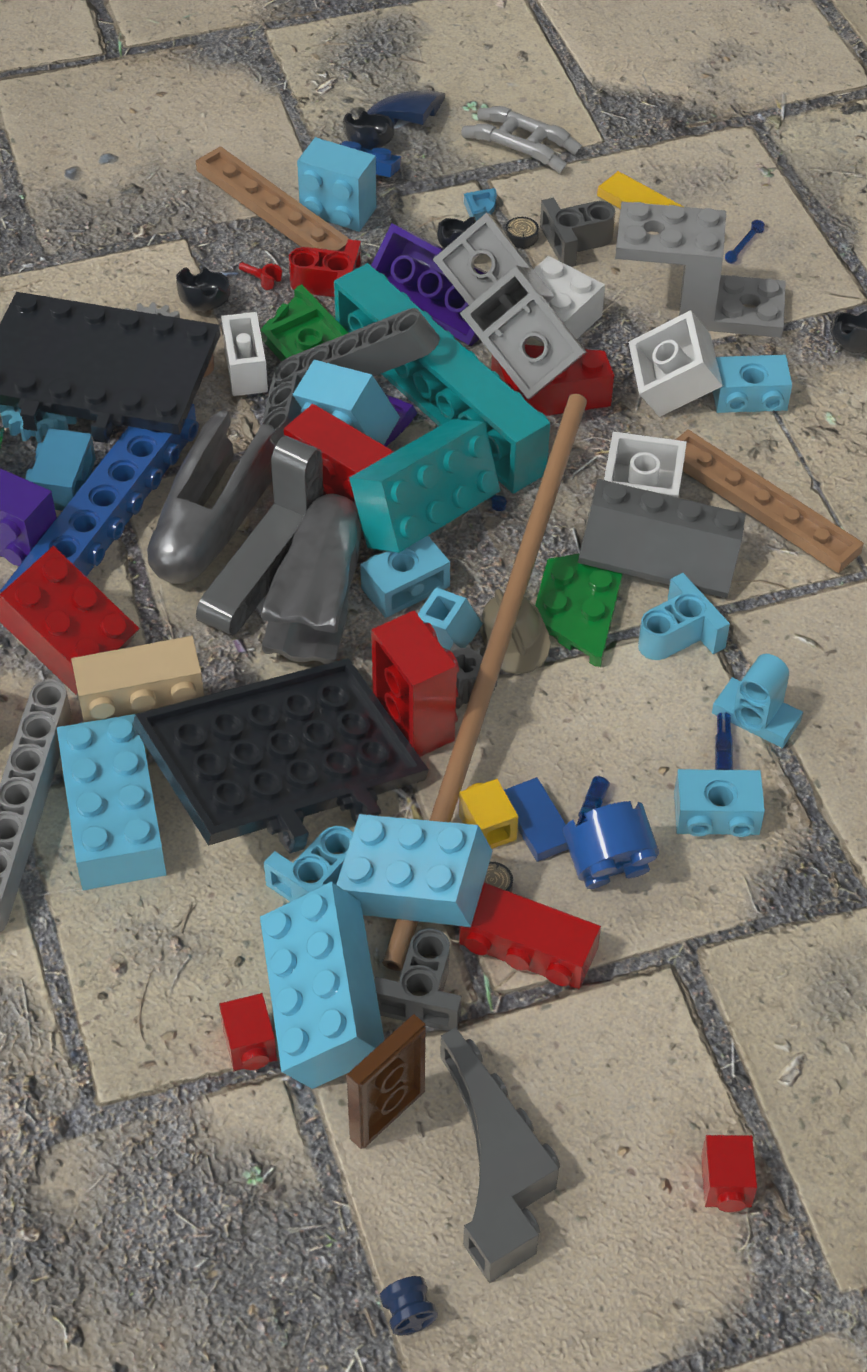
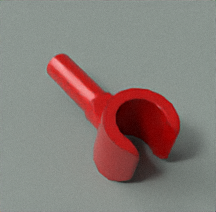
M244 262L239 264V270L261 280V286L264 290L273 289L274 282L281 281L282 269L279 265L270 263L266 264L262 269H258Z

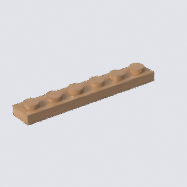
M220 146L196 160L197 172L300 247L336 251L345 250L347 240L349 239L347 236Z
M689 429L675 439L687 441L683 465L685 473L838 574L862 553L864 545L862 541Z

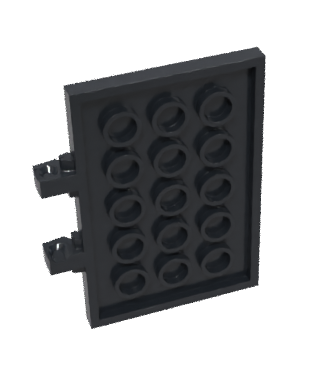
M16 292L0 323V405L21 409L22 427L25 430L37 431V422L43 420L46 412L94 420L96 422L91 424V432L95 442L108 444L115 425L180 435L220 338V325Z
M349 658L137 713L133 721V727L208 846L267 828L271 835L278 834L279 841L289 854L303 850L309 836V832L303 824L305 816L339 806L341 811L350 809L351 818L355 823L359 814L379 816L382 810L377 805V795L425 781L429 771Z

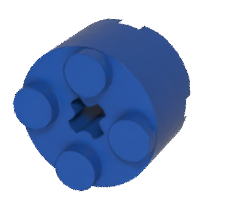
M631 801L617 802L584 813L586 822L576 827L573 819L562 829L578 879L584 881L586 889L602 887L610 882V876L625 873L628 879L644 875L650 871L648 863L654 861L659 855L656 840L641 802L637 803L635 809H633Z

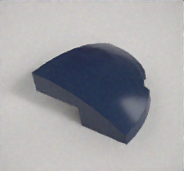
M418 90L396 94L377 102L367 113L389 116L394 126L399 119L424 125L428 116L436 115L445 99V93Z

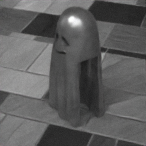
M221 410L206 422L174 479L158 519L157 527L148 544V563L159 578L176 584L189 582L197 578L223 550L272 482L271 458L275 445L271 443L270 439L275 433L273 426L261 424L219 499L212 509L204 507V504L232 462L234 452L233 444L227 438V429L230 426L229 412Z
M326 494L318 497L310 505L297 527L292 546L275 574L261 610V618L268 621L262 642V650L265 654L278 653L290 661L297 662L317 660L328 664L336 661L347 620L348 592L358 562L362 526L356 503L347 497L338 494Z

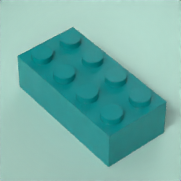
M451 419L349 477L367 548L398 553L501 491L486 425L482 421Z

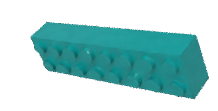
M368 263L334 280L335 319L348 333L407 309L417 308L440 337L438 345L430 354L383 372L381 375L438 426L451 419L485 422L498 481L512 494L543 477L549 455L550 422L542 412L534 409L519 392L511 389L495 371L487 368L472 351H468L455 340L449 331H445L440 327L429 313L422 311L410 300L406 293L400 292L388 281L384 274L376 271Z

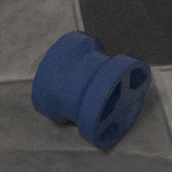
M410 1276L397 1280L380 1293L383 1307L390 1310L392 1315L390 1327L393 1334L403 1336L418 1332L431 1325L437 1319L438 1312L435 1305L426 1298L428 1287L423 1277Z

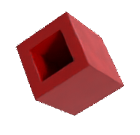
M263 993L219 1003L222 1028L233 1071L241 1069L257 1070L266 1066L269 1062L277 1061L275 1037Z
M706 1135L701 1154L705 1207H717L723 1212H737L744 1208H752L757 1190L753 1136Z

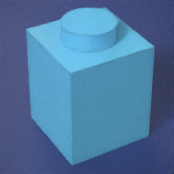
M437 587L418 613L424 623L428 622L432 625L437 634L438 642L443 648L450 650L453 643L460 648H466L483 624L467 598Z

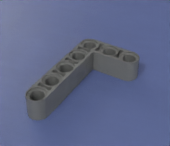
M411 308L283 360L274 371L262 424L273 426L275 430L271 441L276 445L279 439L284 436V428L302 413V408L294 398L293 393L313 360L376 376L430 354L439 343L440 337L417 308Z
M283 436L279 439L271 458L273 506L209 586L197 606V621L232 636L237 634L269 592L275 574L292 546L294 533L306 511L318 497L324 495L321 450L288 436Z

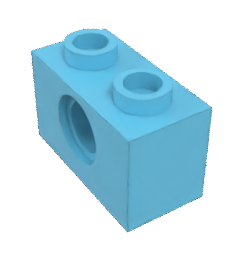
M786 355L716 357L723 385L713 391L717 413L788 411L792 381Z
M429 536L424 537L400 553L386 551L380 555H374L360 564L361 589L385 618L428 598L436 587L443 590L450 587V561Z
M678 769L674 789L676 834H691L693 836L722 834L736 837L760 835L765 813L761 770Z

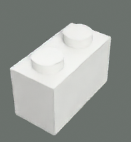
M257 312L221 316L224 349L232 395L239 396L268 392L266 359Z

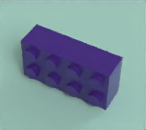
M0 468V556L6 558L11 564L20 566L57 518L52 491Z

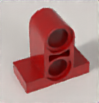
M348 239L344 251L311 247L294 249L289 254L290 286L295 290L297 286L302 284L312 295L334 297V280L362 266L361 241Z

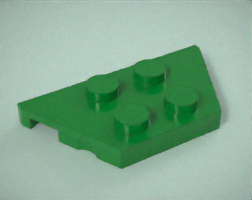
M302 284L294 290L295 297L289 304L283 303L277 309L276 315L269 319L260 329L262 341L281 362L288 357L348 334L342 325Z
M580 553L549 558L535 606L539 610L550 636H553L559 644L568 650L575 647L590 657V664L595 667H601L623 574L578 563Z

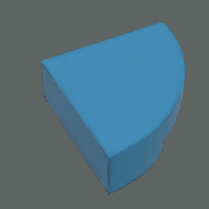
M496 188L464 193V205L469 217H475L477 221L484 214L489 213L491 215L494 212L497 198Z

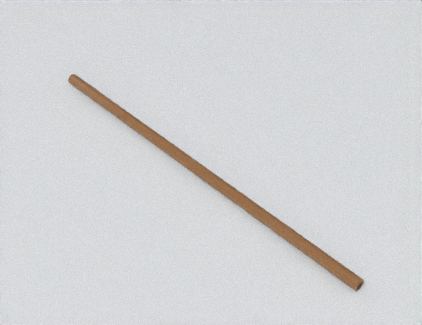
M572 394L568 398L429 821L451 822L459 792L462 789L587 404L586 398L580 394ZM396 920L382 962L385 967L394 971H402L410 942L419 921Z

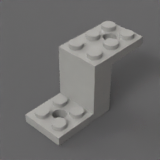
M621 201L615 259L684 265L679 316L691 310L708 331L782 338L786 281L721 275L726 225L725 210ZM647 232H658L660 234L653 235ZM744 304H751V305H754V306H756V307H754V308H748V307H745V306H743V305H744Z
M489 213L484 214L433 258L434 262L469 304L460 313L527 399L535 396L587 353L548 304L555 296ZM480 254H487L492 262L491 269L486 274H479L474 269V260ZM533 336L539 337L544 343V351L537 358L530 357L525 351L526 341Z

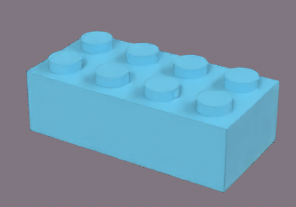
M135 714L57 727L76 864L82 891L166 876L145 747L142 739L133 727Z
M332 881L260 917L281 1072L311 1089L349 1073L384 1041L361 901Z

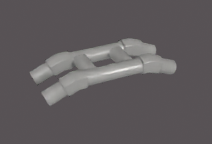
M504 106L479 108L477 112L479 121L503 123L499 129L490 124L463 126L461 130L462 137L465 139L476 138L477 140L499 143L531 155L532 158L540 160L559 174L567 163L557 156L555 151L541 142L548 138V140L555 142L560 147H564L574 156L582 147L562 127L543 123L513 112L512 109ZM517 127L532 132L527 140L512 135Z

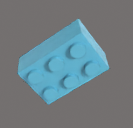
M359 814L336 885L361 901L362 912L365 916L471 927L493 851L479 825Z

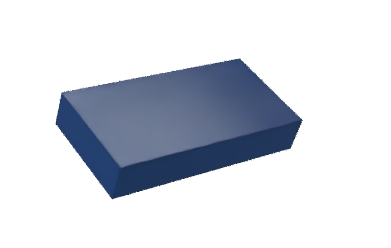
M538 777L504 789L519 816L518 831L537 862L568 850L562 831L566 824Z

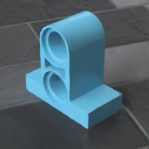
M681 573L670 579L668 600L643 614L638 649L648 659L662 660L701 641L712 654H715L726 648L730 623L688 577Z
M771 654L759 655L741 681L732 677L713 703L712 714L781 748L785 746L800 724L803 711L784 703L789 669L780 658Z
M344 826L327 828L293 863L274 851L264 861L266 886L291 902L331 881L337 884L353 832ZM335 852H343L342 854H332ZM309 880H316V881H317V882H314V883H306V881H309Z

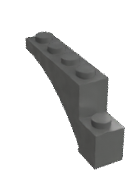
M455 1027L441 1035L440 1058L455 1080L468 1109L476 1138L479 1160V1188L476 1208L472 1221L464 1225L463 1246L487 1281L491 1283L537 1254L540 1228L533 1214L525 1207L557 1188L560 1163L554 1150L547 1143L542 1145L533 1133L532 1122L522 1108L515 1109L507 1098L508 1092L502 1079L496 1073L490 1075L482 1064L481 1052L474 1041L471 1039L465 1040Z

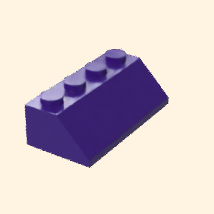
M391 223L371 266L379 273L384 274L388 281L400 292L406 293L410 300L422 311L429 313L432 319L445 331H449L455 338L470 346L475 344L480 338L460 314L469 304L433 260L444 249L410 230ZM474 265V269L477 273H487L486 271Z

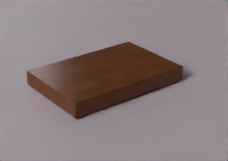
M415 1014L346 1074L350 1140L360 1149L365 1148L425 1092L426 1024Z

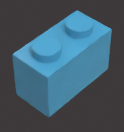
M49 428L44 441L39 442L37 445L36 462L33 469H28L25 479L52 491L55 510L63 511L91 474L96 460L92 434Z

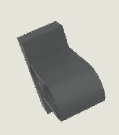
M553 197L541 200L540 227L558 260L573 267L576 266L577 252L603 247L612 242L616 211L612 204L604 201H594L560 209Z
M426 928L413 936L399 982L375 977L374 982L380 1016L406 1021L415 1014L428 1027L450 1031L455 1027L458 1029L461 1019L462 996L443 992L449 973L450 942L442 931ZM427 954H433V955H436V956H438V957L433 958V959H428V958H425V957H422V956L427 955ZM416 991H423L428 994L424 996H415L411 993Z

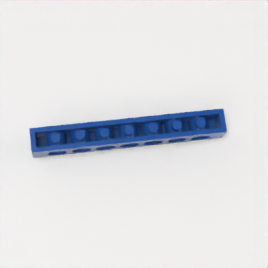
M192 404L180 435L128 426L6 582L0 593L52 546H55L87 577L94 566H98L102 562L105 552L112 542L121 537L125 525L133 514L136 515L140 512L143 502L149 493L158 488L162 476L170 465L176 464L180 452L186 444L193 441L196 437L199 423L196 421L195 405Z

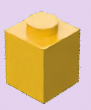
M498 778L486 783H475L466 790L459 792V817L462 823L479 825L491 849L517 840L519 816Z

